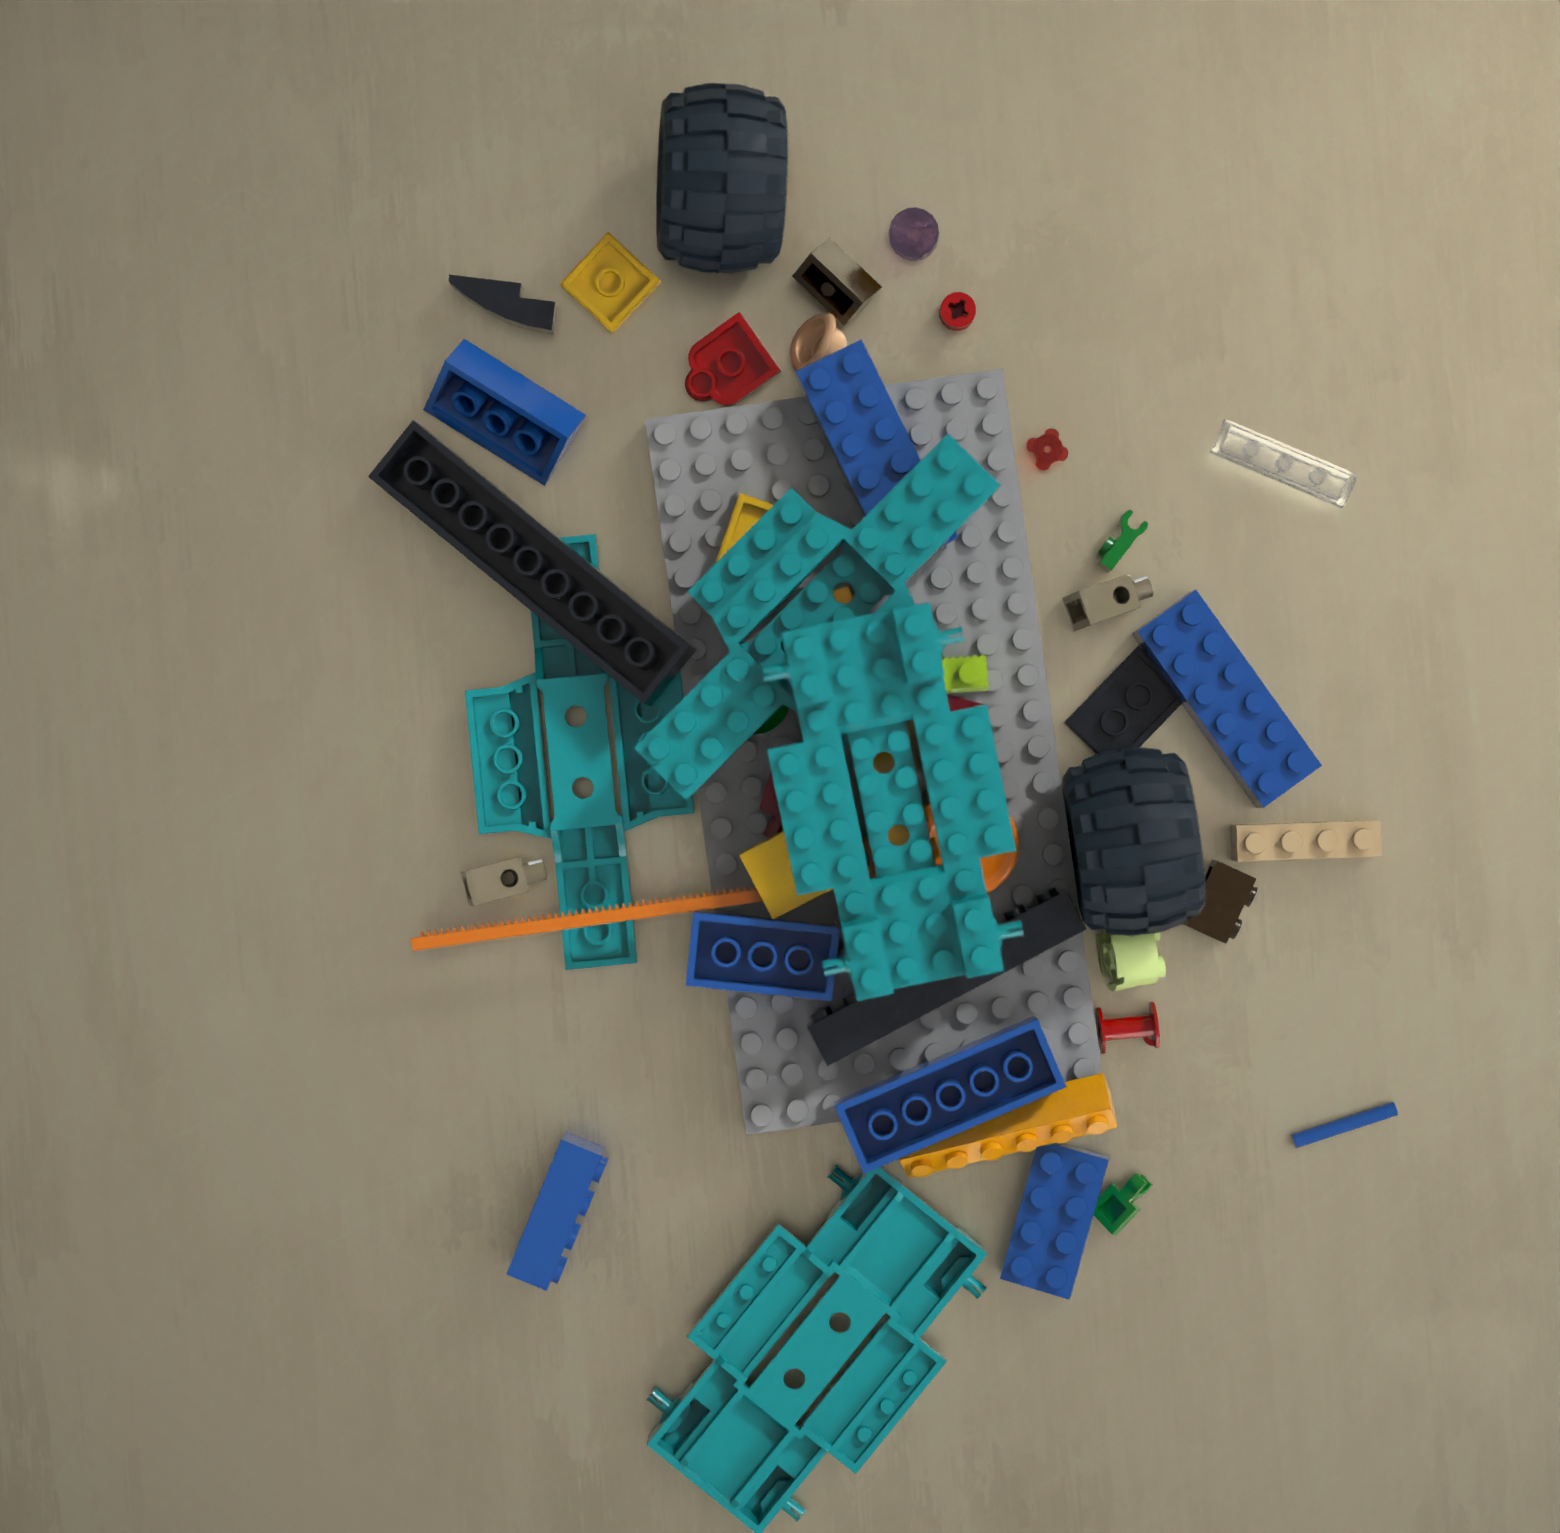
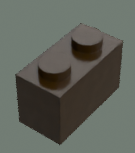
M831 238L813 250L792 275L844 326L863 311L882 288L876 280Z
M1212 859L1205 874V906L1198 916L1187 917L1183 925L1227 944L1229 938L1234 940L1242 925L1239 915L1244 905L1247 907L1251 905L1258 888L1253 886L1256 878Z

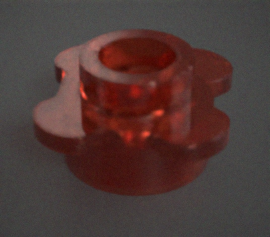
M1049 428L1039 438H1030L1027 441L1026 448L1029 452L1033 453L1036 459V467L1039 470L1045 471L1049 469L1050 464L1056 461H1064L1068 457V449L1063 447L1059 439V432L1056 429ZM1045 446H1049L1051 448V451L1049 453H1046L1044 451Z

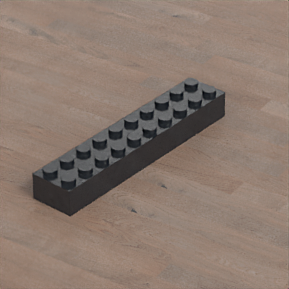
M414 420L368 476L644 704L649 706L654 704L697 650L424 426Z

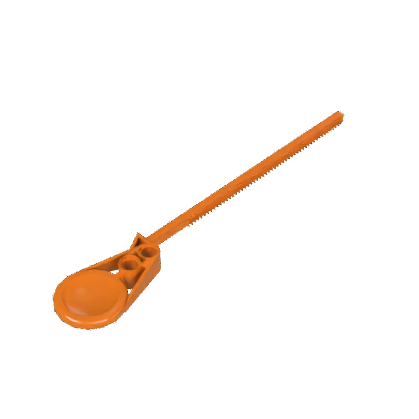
M929 804L925 806L930 823H927L929 838L935 837L939 849L931 806ZM1010 814L1016 851L980 858L987 892L995 890L1010 876L1018 860L1020 837L1013 817ZM867 836L862 839L864 851L869 856V863L867 865L869 877L874 878L876 877L869 837ZM941 858L934 860L936 865L942 864ZM744 885L743 891H740L737 886L736 892L730 888V892L727 893L724 888L723 894H720L717 889L716 895H714L710 890L709 896L703 892V896L700 897L697 892L696 898H693L690 893L689 899H687L683 894L682 900L677 895L675 901L670 896L668 902L663 897L662 902H659L658 898H656L655 903L650 899L649 904H646L643 899L642 905H639L636 901L635 906L629 902V906L626 907L623 902L622 908H619L616 903L615 909H612L611 905H609L608 910L602 906V910L599 911L596 906L595 912H592L589 907L588 913L582 908L581 914L578 913L577 909L574 915L569 910L567 916L562 911L561 917L555 912L554 918H552L550 913L547 919L542 914L540 920L535 915L534 921L528 916L526 922L521 917L520 922L515 918L514 923H511L510 919H508L507 924L501 920L500 925H498L495 920L493 926H491L490 922L487 923V927L481 923L480 928L475 923L473 929L468 924L466 930L461 925L460 931L454 926L453 932L448 927L446 933L441 928L439 934L434 929L433 935L427 930L426 936L421 931L420 937L411 938L412 951L762 902L763 900L758 890L754 889L752 885L750 890H747Z

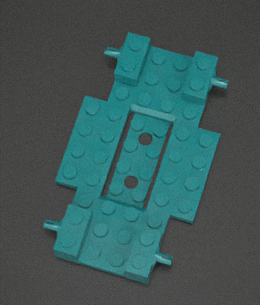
M930 602L783 631L781 634L785 649L784 663L762 667L763 674L778 671V673L764 676L765 683L787 678L792 686L803 742L767 749L796 893L798 896L834 888L845 942L844 957L823 960L822 964L823 968H826L824 969L825 976L847 971L853 981L857 1001L894 994L893 989L961 975L972 978L1004 971L1000 952L1002 939L1024 936L1020 920L998 925L993 917L980 858L1016 851L987 704L950 711L943 678L945 675L941 660L942 646L964 642V636L948 637L963 633L961 626L939 631L933 620ZM912 719L942 864L937 865L934 863L906 721ZM844 733L848 734L876 877L874 878L869 877L840 735ZM880 752L890 753L894 758V767L888 773H879L873 767V759ZM894 825H903L909 831L908 841L901 846L893 845L888 840V831Z
M836 1165L832 1169L834 1173L830 1171L827 1178L843 1189L840 1200L828 1213L829 1218L809 1243L805 1245L778 1223L688 1333L687 1338L714 1359L696 1382L693 1380L686 1390L672 1401L659 1392L657 1388L646 1399L662 1412L660 1422L648 1435L647 1446L755 1533H762L781 1509L795 1519L796 1522L800 1520V1515L803 1516L806 1509L790 1497L827 1452L855 1474L860 1470L947 1362L946 1358L920 1338L961 1286L974 1295L976 1299L987 1288L971 1275L986 1257L985 1248L957 1225L956 1227L938 1214L906 1188L901 1180L884 1166L864 1174L862 1171L851 1178ZM836 1272L839 1275L837 1280L828 1288L811 1312L805 1316L802 1323L782 1345L777 1354L764 1370L759 1373L750 1387L745 1384L749 1375L826 1280ZM843 1312L849 1316L850 1326L846 1331L836 1332L830 1327L829 1320L834 1313ZM885 1313L889 1315L808 1416L797 1426L796 1422ZM793 1368L801 1370L805 1376L803 1385L795 1389L788 1387L783 1380L785 1373Z

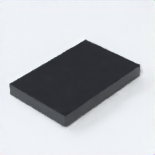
M1138 645L1063 723L1096 755L1110 750L1141 747L1182 704V701L1176 696L1170 687L1171 685L1149 655Z

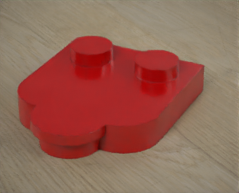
M738 312L691 347L688 354V362L692 370L686 376L685 388L688 395L694 400L706 402L713 399L721 405L732 406L782 371L743 315Z

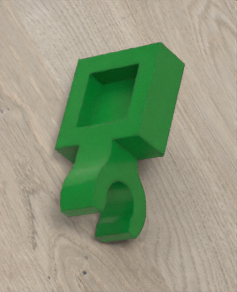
M1132 510L1126 511L1120 518V535L1116 539L1109 536L1097 552L1102 556L1097 565L1107 573L1112 571L1133 544V541L1144 533L1148 527L1146 521L1142 522L1138 529L1129 527L1128 519L1133 514Z
M1135 1173L1122 1189L1116 1184H1111L1099 1197L1094 1216L1112 1235L1117 1236L1140 1211L1134 1201L1148 1192L1153 1184L1144 1175L1139 1176L1138 1173Z

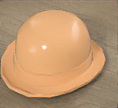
M825 312L815 315L806 320L797 330L790 347L791 362L796 370L804 368L847 346L846 337L836 327V319L832 313Z

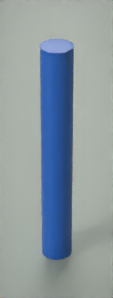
M1391 1102L1292 1134V1141L1295 1148H1299L1397 1116L1398 1111L1395 1103Z

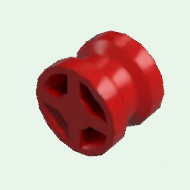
M953 292L947 295L939 309V319L942 325L951 331H962L968 328L976 314V305L973 299L963 292Z

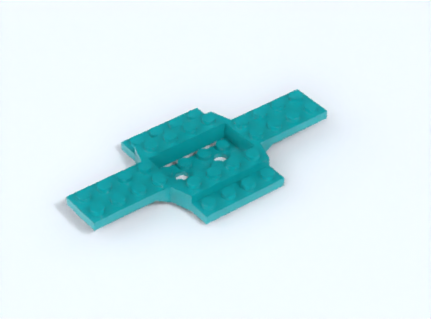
M948 433L852 530L816 512L791 487L688 591L712 616L730 652L634 749L685 800H688L783 705L797 712L793 688L787 678L765 683L764 676L778 673V671L765 674L762 672V667L784 663L785 653L781 648L783 640L781 632L866 615L885 596L890 597L874 613L915 605L905 583L1001 485ZM841 544V552L751 642H743ZM847 582L854 587L855 595L849 603L842 604L835 600L833 590L838 583ZM847 733L840 734L843 748L849 744Z
M596 534L559 537L599 569ZM531 611L535 672L502 687L465 691L479 834L518 831L552 839L560 917L562 911L566 916L569 910L574 915L576 909L581 914L582 908L588 913L589 907L592 912H595L596 906L599 911L602 910V906L608 910L609 905H611L612 909H615L616 903L619 908H622L623 902L628 907L629 902L632 904L625 831L657 817L695 813L693 795L688 800H685L634 749L683 699L681 671H679L654 704L649 706L636 698ZM608 681L622 816L616 812L604 691V686ZM539 690H541L543 693L552 796L555 816L553 821L551 816ZM574 705L584 708L587 715L586 721L578 727L569 725L565 718L568 708ZM580 777L588 778L593 783V793L585 799L576 797L572 790L574 781ZM634 920L562 930L565 970L638 962Z

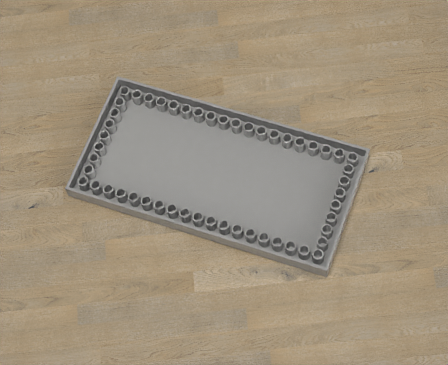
M1003 368L884 385L920 460L949 433L1001 485L956 531L958 535L957 540L939 548L905 583L915 604L930 602L933 620L939 631L962 627L963 633L948 637L963 635L964 642L947 645L942 650L941 660L944 657L949 659L952 656L957 658L961 655L964 658L966 655L972 657L973 655L979 656L981 654L986 656L987 691L951 693L947 695L987 704L1008 812L1013 817L1020 837L1018 860L1010 876L995 890L987 892L990 898L993 917L997 923L1005 920L1006 918L1003 913L1020 904H1023L1025 909L1038 902L1035 896L1052 887H1055L1057 892L1062 889L1067 891L1080 916ZM805 396L645 419L674 629L679 636L697 649L680 670L684 697L730 652L712 616L688 591L716 563L739 493L774 505L792 487L816 512L851 530L864 518ZM841 544L743 642H751L841 552ZM841 582L834 587V590L848 586L850 594H855L854 587L850 583ZM885 596L868 614L874 613L890 596ZM782 640V642H781V648H782L783 652L785 653L784 644H783V640ZM790 708L785 718L777 727L766 733L752 735L697 790L711 890L714 895H716L717 889L720 894H723L724 888L727 893L730 892V888L736 892L737 886L740 891H743L744 885L747 890H750L751 885L756 889L739 853L768 839V837L762 834L772 815L759 809L771 770L767 749L803 742L798 712ZM913 719L907 720L906 725L921 799L924 805L927 806L930 804L921 756H919L920 752ZM848 744L843 750L861 838L863 839L868 836L850 744ZM864 851V853H865V858H866V863H867V865H868V863H869V856H868V853H867L866 851ZM834 891L826 892L775 919L838 925L836 918L839 917ZM763 901L714 908L715 913L772 918ZM841 928L839 929L837 958L844 957L845 942ZM1083 932L827 1066L814 1042L807 1024L812 1022L810 1015L827 1006H830L832 1011L844 1005L842 998L855 992L853 981L847 971L835 974L832 1001L726 990L746 1135L841 1122L834 1106V1101L1032 1016H1035L1039 1021L1064 1082L1102 1073Z

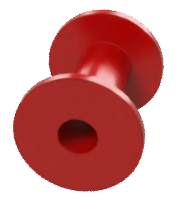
M1149 1002V1015L1103 1020L1101 1008H1096V1027L1101 1054H1106V1041L1143 1037L1146 1044L1155 1048L1160 1047L1159 1022L1154 1002Z

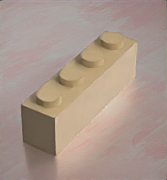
M1381 820L1230 825L1232 861L1382 856Z

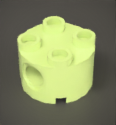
M1100 929L1103 930V934L1096 935L1097 954L1103 977L1110 976L1112 982L1106 984L1110 991H1122L1139 985H1154L1157 983L1158 978L1166 976L1165 962L1162 956H1158L1156 942L1160 941V932L1124 936L1107 934L1105 929Z

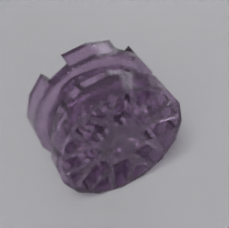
M913 207L904 209L894 217L889 229V239L895 254L904 260L914 262L924 260L933 253L937 247L939 229L938 223L932 214L925 209Z

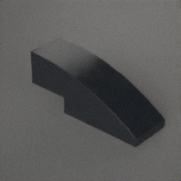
M449 274L448 282L469 302L486 313L530 331L554 335L557 316L556 302L523 298L524 288L521 283Z

